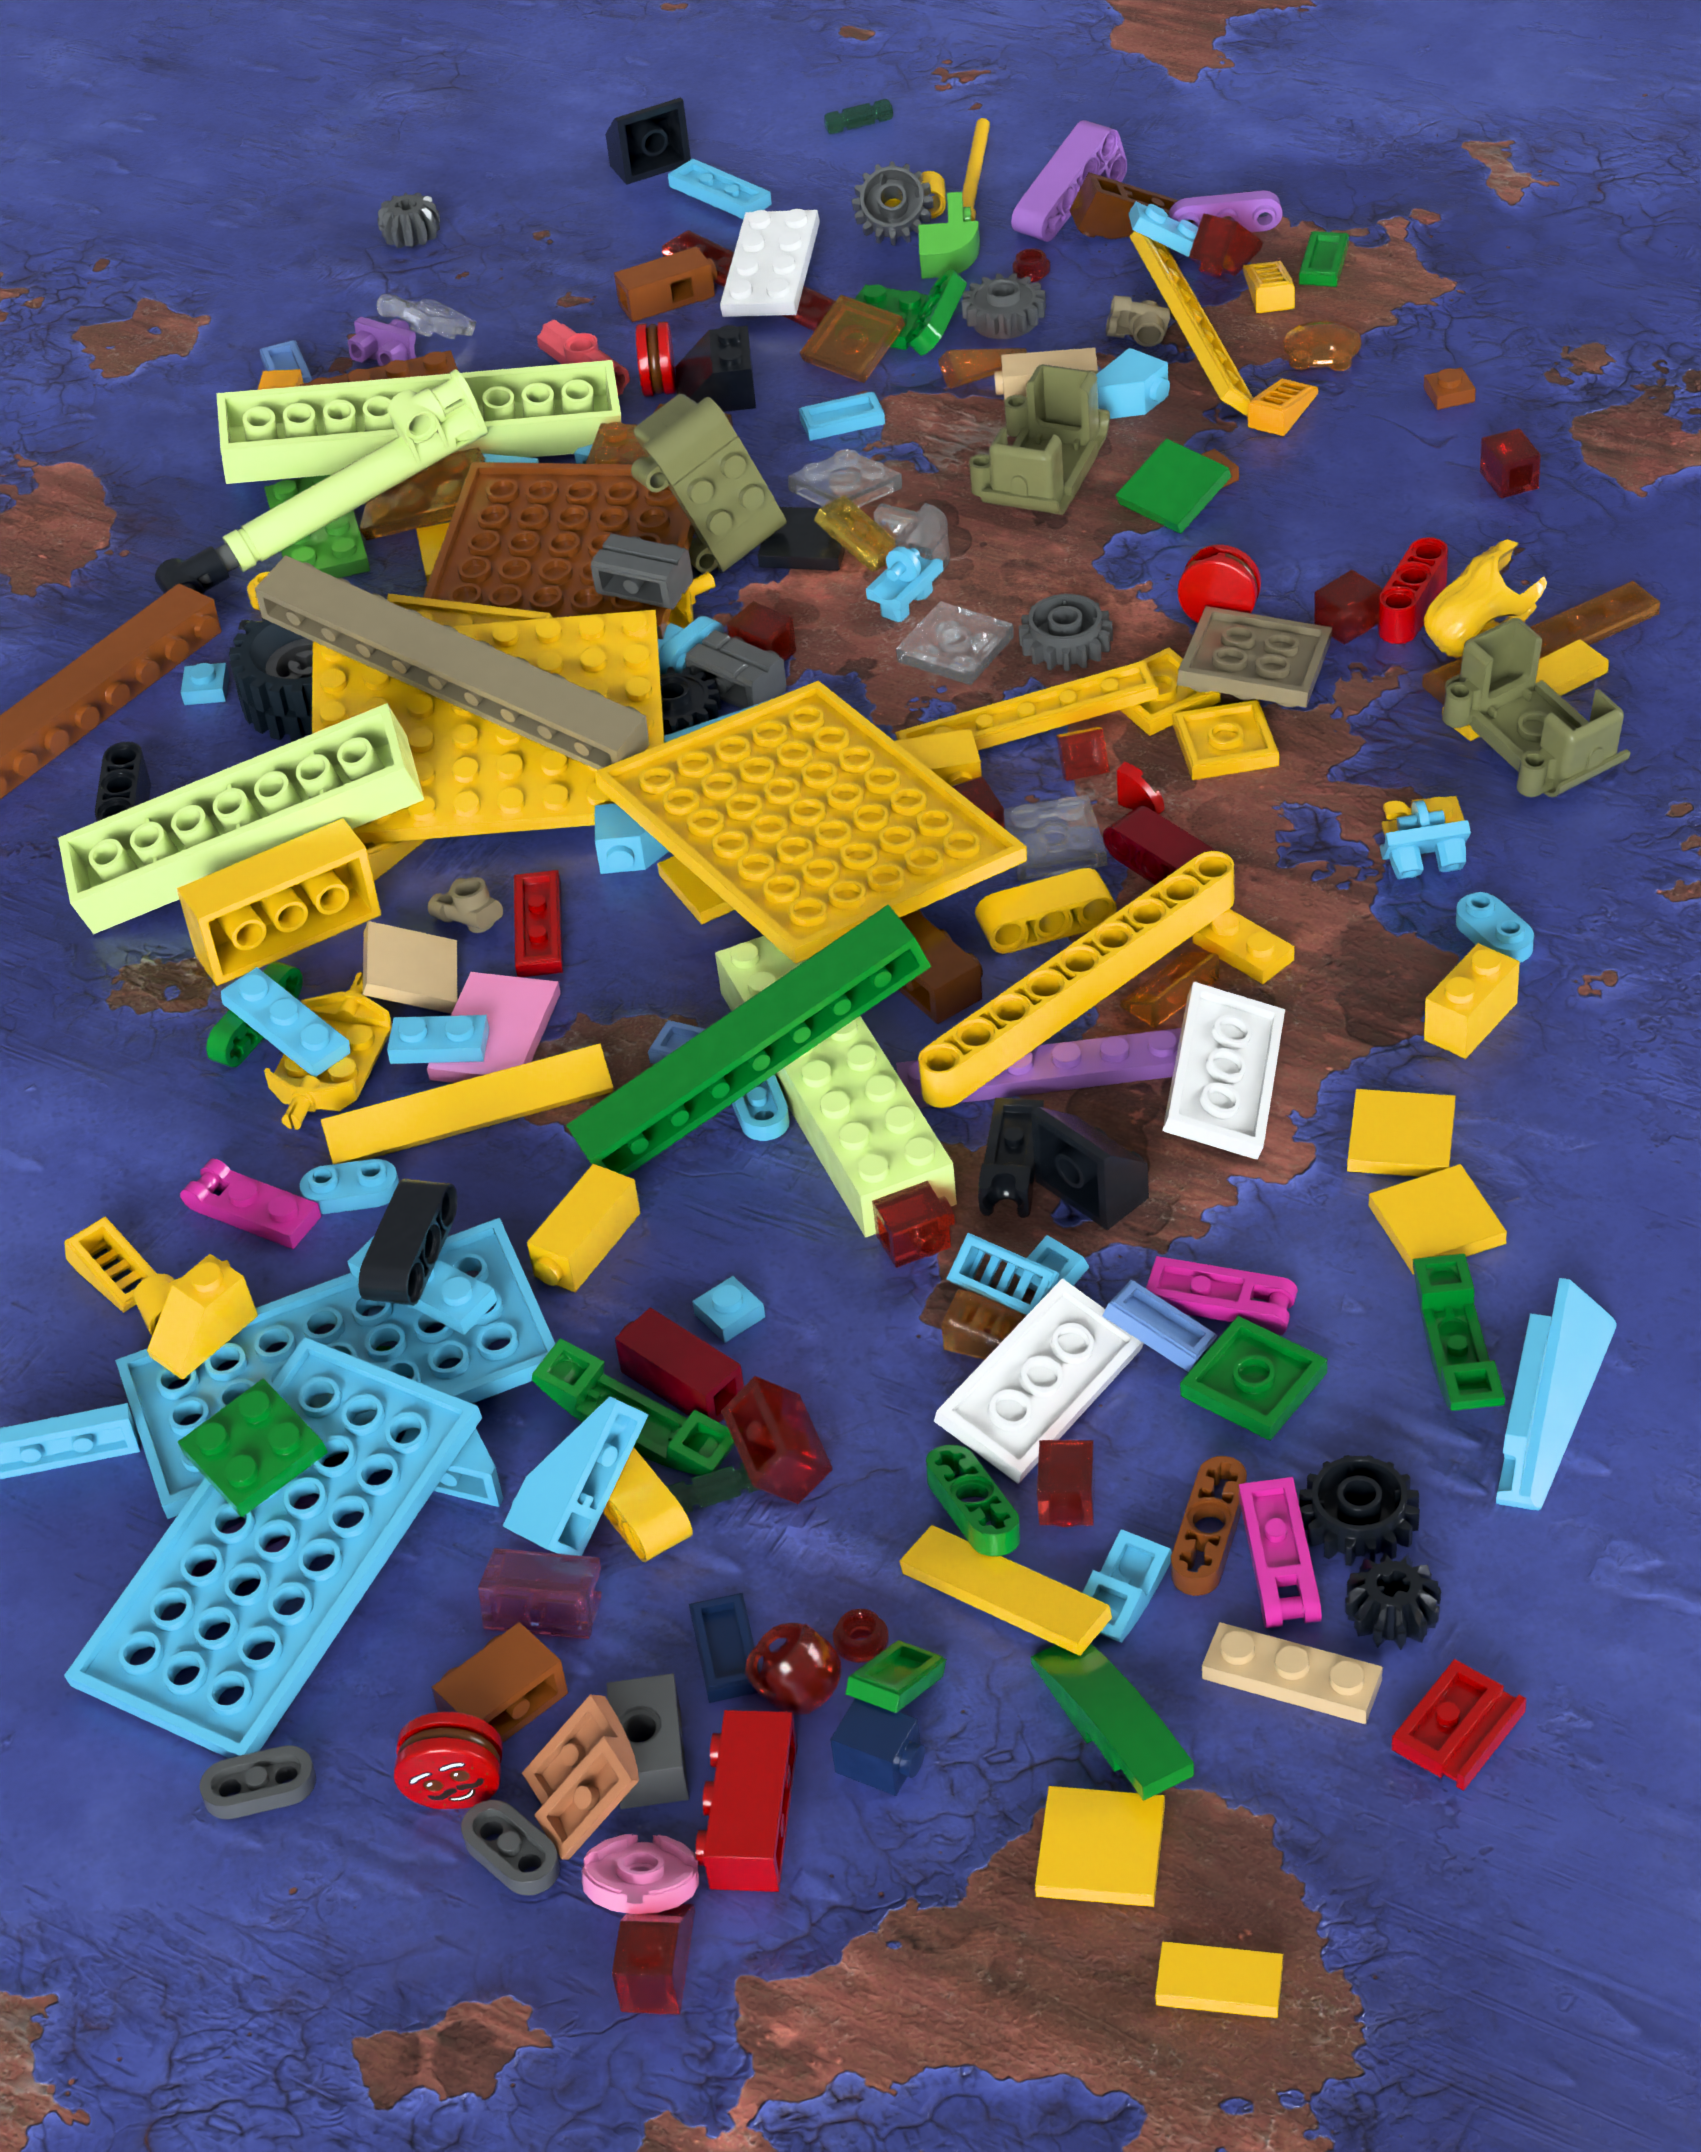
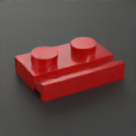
M1454 1659L1392 1736V1751L1440 1778L1446 1775L1456 1781V1787L1464 1791L1523 1716L1526 1710V1698L1520 1694L1515 1698L1504 1692V1686Z

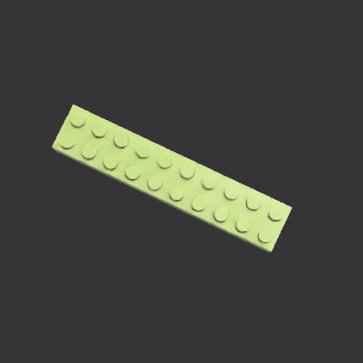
M606 360L460 373L475 398L488 434L432 466L462 464L461 455L463 452L529 458L574 454L578 448L622 436L621 411L613 361ZM450 374L217 393L220 448L226 484L332 475L398 438L388 412L389 403L394 396L405 390H412L417 393L425 388L432 390L450 380L451 376Z

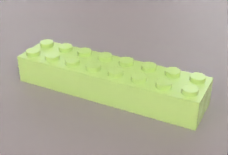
M388 703L58 837L70 904L92 933L96 934L179 900L176 888L344 818L351 829H354L423 801L424 796L406 733Z
M765 936L715 952L721 994L731 1011L806 961L803 960L795 964ZM861 1016L775 1074L788 1108L865 1238L957 1205L952 1160Z

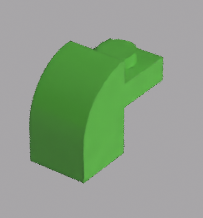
M962 192L947 193L948 223L918 225L922 279L939 278L949 269H954L959 274L968 269L978 257L980 251L979 222L971 221V207H963Z

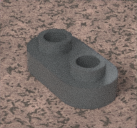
M286 1745L216 1762L204 1772L199 1788L205 1807L210 1814L220 1819H235L301 1802L313 1791L316 1784V1773L312 1760L305 1750L297 1746ZM293 1779L290 1782L283 1783L286 1780ZM239 1792V1794L228 1796L231 1793Z
M487 1800L474 1805L463 1817L461 1832L467 1851L510 1890L521 1895H535L546 1891L555 1883L560 1873V1863L554 1843L511 1805L500 1800ZM500 1834L496 1840H486L490 1835ZM530 1867H538V1869L532 1872H524Z

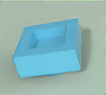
M200 663L193 666H185L181 687L184 705L226 702L229 682L227 664Z
M1048 1235L1044 1237L1027 1257L1029 1260L1060 1273L1055 1285L1063 1278L1074 1286L1089 1268L1082 1255ZM1018 1268L1015 1272L1019 1281L1024 1272L1021 1268ZM1034 1274L1028 1288L1036 1292L1042 1277Z
M731 1276L692 1301L695 1316L724 1343L765 1318L764 1304L734 1276Z

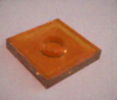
M840 295L799 353L803 361L865 383L905 326V322L902 316Z

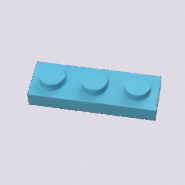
M691 159L668 174L669 187L741 219H744L745 212L764 210L772 205L770 191L695 159Z
M257 967L221 990L222 1004L311 1076L317 1077L350 1054V1044L347 1038Z
M374 1236L347 1261L351 1274L358 1279L362 1262ZM437 1259L421 1298L417 1304L411 1307L465 1335L479 1318L497 1302L494 1288Z
M128 1403L0 1427V1479L140 1452L139 1435Z

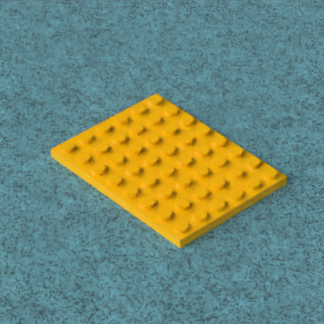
M656 610L451 626L459 633L477 641L487 642L499 651L513 657L523 658L535 667L551 674H559L571 683L587 690H595L605 698L623 706L637 709L647 719L649 746L646 750L665 743ZM313 641L312 734L388 703L408 737L424 796L423 801L352 829L363 844L595 825V805L615 803L596 786V769Z
M820 681L813 682L595 771L596 786L795 964L809 959L888 904L900 918L1027 861L1026 845Z

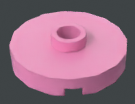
M620 1835L602 1841L587 1852L584 1857V1867H582L583 1891L595 1904L611 1911L629 1914L659 1913L678 1907L693 1897L699 1886L698 1860H696V1854L685 1844L667 1836L653 1835V1843L638 1842V1835Z

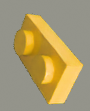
M1231 909L1225 911L1192 935L1194 944L1261 984H1265L1294 961L1293 945Z

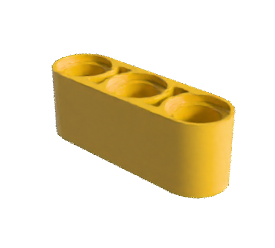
M1082 868L987 895L976 906L975 917L991 948L998 953L1005 954L1090 931L1114 915L1117 906L1100 874L1095 869Z
M633 1447L602 1513L639 1559L647 1562L691 1537L693 1530L678 1500Z

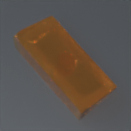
M1184 952L1120 1001V1007L1157 1028L1186 1005L1187 996L1193 982L1211 986L1219 979V956L1216 953Z

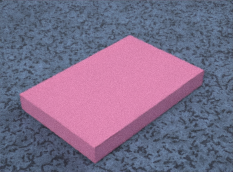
M470 972L451 1016L487 1015L489 1034L484 1062L429 1063L427 1066L429 1080L456 1083L532 1062L561 994L559 982Z

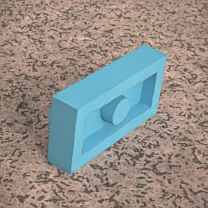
M1137 201L1128 213L1132 230L1198 261L1205 247L1200 230L1187 220L1178 222L1168 217L1167 213L1154 204L1145 206Z
M487 1015L394 1017L387 1048L390 1064L484 1062L489 1034Z

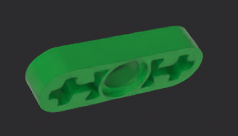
M954 269L946 271L934 283L906 339V343L920 356L927 354L942 338L967 286V282Z
M278 961L269 964L263 972L297 999L303 984L301 970ZM228 1010L209 1034L206 1046L208 1058L229 1067H237L264 1037L231 1010Z
M943 1445L931 1450L926 1457L927 1484L974 1550L987 1556H1003L1013 1552L1020 1544L1019 1515L969 1449L960 1445ZM968 1497L984 1498V1500L978 1502L961 1501V1499Z

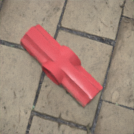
M555 319L543 324V329L537 336L538 347L560 364L612 360L618 396L623 394L625 386L630 382L629 372L622 365L599 350L598 340L594 335L590 333H576Z

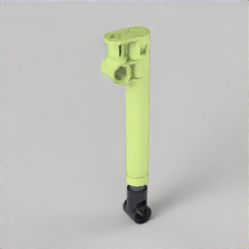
M455 369L450 372V380L432 390L425 388L418 393L412 390L398 393L393 397L388 407L389 416L398 438L241 526V529H235L224 535L222 538L225 544L214 549L212 546H209L186 560L171 558L159 565L155 573V581L161 591L165 594L179 583L204 594L205 591L230 578L228 572L239 567L242 572L254 567L258 561L262 562L488 434L475 398L463 376Z

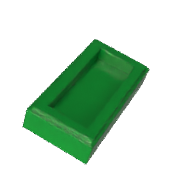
M1311 232L1299 271L1300 285L1337 287L1349 246V234Z
M898 1640L848 1677L845 1694L897 1713L943 1677L947 1659L941 1655Z

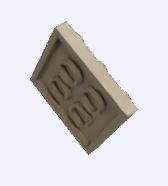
M1206 606L1178 669L1177 685L1190 687L1197 692L1213 691L1234 695L1236 698L1243 700L1259 699L1276 702L1284 707L1300 706L1307 708L1331 643L1332 627Z

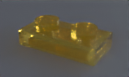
M845 495L819 508L814 519L833 539L838 541L872 572L887 565L886 556L893 548L898 546L904 547Z

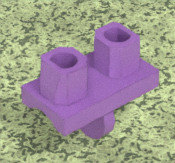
M359 317L354 321L356 335L348 340L349 353L352 360L363 363L368 358L377 360L378 364L383 366L394 360L405 361L417 358L414 352L416 335L415 332L410 331L409 324L406 321L394 319L389 324H385L364 317Z

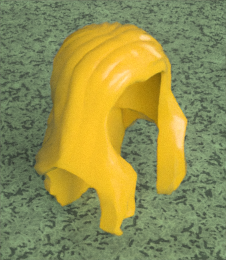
M1509 539L1498 542L1495 546H1491L1488 551L1472 558L1470 564L1459 577L1445 587L1429 605L1424 616L1425 630L1433 643L1441 652L1446 653L1448 657L1456 659L1462 657L1464 644L1467 640L1511 618H1519L1525 622L1537 607L1535 603L1542 596L1547 585L1545 577H1542L1524 593L1519 595L1506 586L1499 573L1511 560L1512 552L1518 546V542ZM1508 616L1501 623L1494 621L1497 617Z

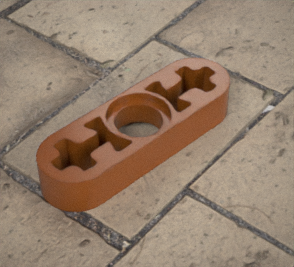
M1229 1456L1212 1457L1206 1460L1198 1470L1171 1555L1173 1584L1185 1594L1193 1596L1208 1594L1215 1590L1221 1581L1242 1512L1238 1496L1239 1484L1247 1483L1246 1469L1235 1458ZM1221 1479L1229 1480L1225 1483L1222 1500L1215 1498L1214 1486H1217ZM1214 1517L1221 1520L1224 1526L1217 1532L1206 1533L1198 1530L1195 1527V1523L1202 1518ZM1197 1550L1204 1552V1565L1199 1567L1198 1572L1189 1571L1188 1569H1192L1195 1564Z

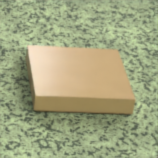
M368 921L364 930L362 995L452 1014L458 1001L457 940Z

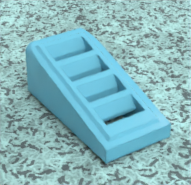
M967 1233L946 1279L977 1295L1028 1315L1052 1290L1060 1273ZM984 1255H990L991 1258L980 1282L973 1280ZM1004 1261L1007 1263V1266L996 1289H993L989 1286L1000 1262ZM1017 1268H1021L1024 1272L1011 1297L1006 1294ZM1035 1274L1042 1277V1280L1029 1305L1023 1302L1022 1299Z

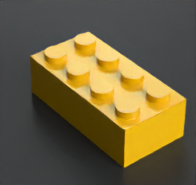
M344 818L176 888L195 956L216 986L247 974L256 967L261 968L381 916L366 847Z

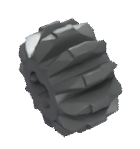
M405 192L403 196L393 195L391 201L381 203L377 221L386 244H395L397 248L404 246L413 248L414 245L418 244L426 245L427 240L436 238V232L440 230V216L431 197L422 196L418 192L413 195H408Z

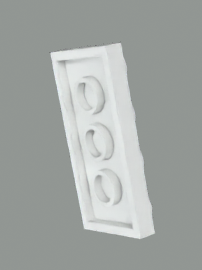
M792 209L790 211L757 210L745 212L720 302L722 317L797 314L820 223L818 210Z
M1193 982L1187 996L1162 1131L1257 1160L1264 1146L1285 1009Z
M1062 1278L937 1410L934 1422L1019 1484L1140 1352L1144 1343L1104 1318L1102 1315L1105 1309Z

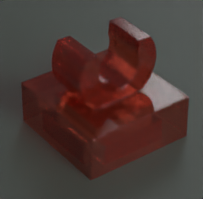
M1101 727L1056 735L1063 779L1069 781L1110 772L1104 734Z

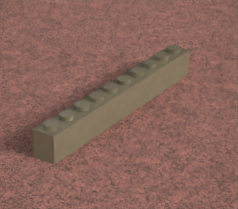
M285 555L255 588L263 619L596 770L639 754L649 746L647 719L637 709L623 706L605 698L595 690H587L571 683L559 674H551L535 667L523 658L513 657L499 651L487 642L470 638L459 633L451 626L441 625L423 617L415 610H407L389 602L379 594H371L353 586L347 580L324 573L307 562L302 563Z

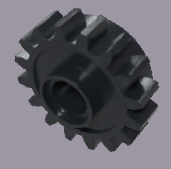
M668 667L667 674H660L664 736L719 717L718 710L721 709L719 690L716 688V681L714 679H706L705 672L701 671L692 675L691 667H686L681 673H675L673 667Z
M1346 1455L1331 1463L1328 1461L1324 1462L1323 1468L1318 1475L1310 1473L1307 1476V1489H1302L1299 1493V1506L1304 1529L1308 1530V1544L1316 1546L1324 1543V1557L1327 1559L1332 1558L1338 1552L1343 1553L1345 1565L1348 1566L1354 1563L1356 1556H1364L1365 1559L1375 1563L1376 1554L1381 1552L1383 1554L1386 1552L1390 1559L1393 1560L1396 1558L1397 1544L1410 1547L1412 1544V1531L1419 1530L1418 1490H1410L1411 1477L1408 1474L1400 1475L1394 1469L1393 1463H1386L1369 1455Z

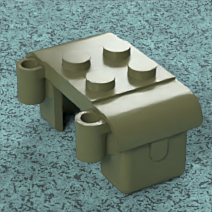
M1042 364L1036 368L1026 385L1027 398L1022 395H1013L1005 400L1006 427L1001 428L989 448V455L978 454L969 460L971 492L973 495L981 497L984 503L1063 515L1070 502L1073 501L1106 439L1109 429L1110 412L1098 409L1097 376L1094 372ZM1007 434L1017 437L1012 446L1008 445Z
M678 394L635 427L634 436L647 457L638 458L633 463L631 474L635 480L652 492H661L669 486L695 529L694 535L696 538L692 539L689 556L691 565L702 573L711 572L717 567L720 573H724L787 524L784 514L739 436H737L726 415L710 397H706L699 403H696L686 395Z
M1511 618L1465 642L1460 674L1448 679L1445 683L1446 695L1442 719L1447 726L1452 728H1461L1469 724L1484 741L1519 772L1516 788L1520 794L1526 797H1536L1544 793L1549 797H1556L1626 761L1630 757L1631 752L1627 749L1617 753L1624 712L1600 689H1597L1594 693L1590 721L1588 722L1543 680L1536 683L1542 638L1521 619Z

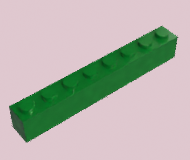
M888 904L566 1124L591 1164H596L627 1176L932 966L914 935Z

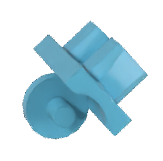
M898 546L893 548L886 556L888 568L866 588V596L868 600L880 603L882 617L902 622L910 614L909 603L913 600L926 599L933 592L932 581L943 571V560L937 558L933 560L925 559L920 556L919 551L915 548L907 549Z
M1419 800L1412 802L1411 815L1397 817L1399 831L1386 833L1385 844L1380 845L1382 860L1390 859L1396 878L1400 880L1422 874L1424 869L1420 854L1435 852L1439 872L1463 869L1466 863L1465 843L1471 831L1468 820L1445 824L1443 810L1428 812L1425 802Z

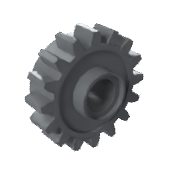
M890 161L889 166L883 168L877 164L872 174L864 173L862 175L863 185H855L854 187L855 195L858 197L852 199L853 210L858 211L854 214L857 225L864 224L863 233L865 236L875 232L876 243L880 244L884 237H890L891 245L896 246L897 237L900 236L907 243L911 242L910 232L915 231L919 234L918 225L922 224L921 221H931V212L927 210L934 208L933 197L928 196L931 193L929 182L922 183V172L918 171L913 174L907 163L903 167L895 166L894 161ZM890 199H898L901 201V203L895 207H888L884 205L885 202Z
M999 273L996 274V279L993 280L982 277V284L971 283L970 291L963 292V319L967 320L968 327L973 326L979 334L988 338L1010 339L1022 336L1038 325V318L1045 317V290H1041L1039 282L1031 284V277L1029 276L1021 280L1017 279V274L1015 273L1011 274L1009 278H1003Z
M1076 594L1053 595L1042 599L1030 607L1029 615H1022L1021 617L1022 625L1019 626V643L1022 646V654L1024 656L1032 655V663L1034 665L1045 661L1047 662L1048 670H1052L1056 665H1063V669L1069 671L1071 664H1078L1081 668H1086L1088 659L1099 662L1102 660L1101 652H1110L1111 650L1110 642L1113 641L1112 621L1109 620V612L1101 611L1099 603L1087 597Z

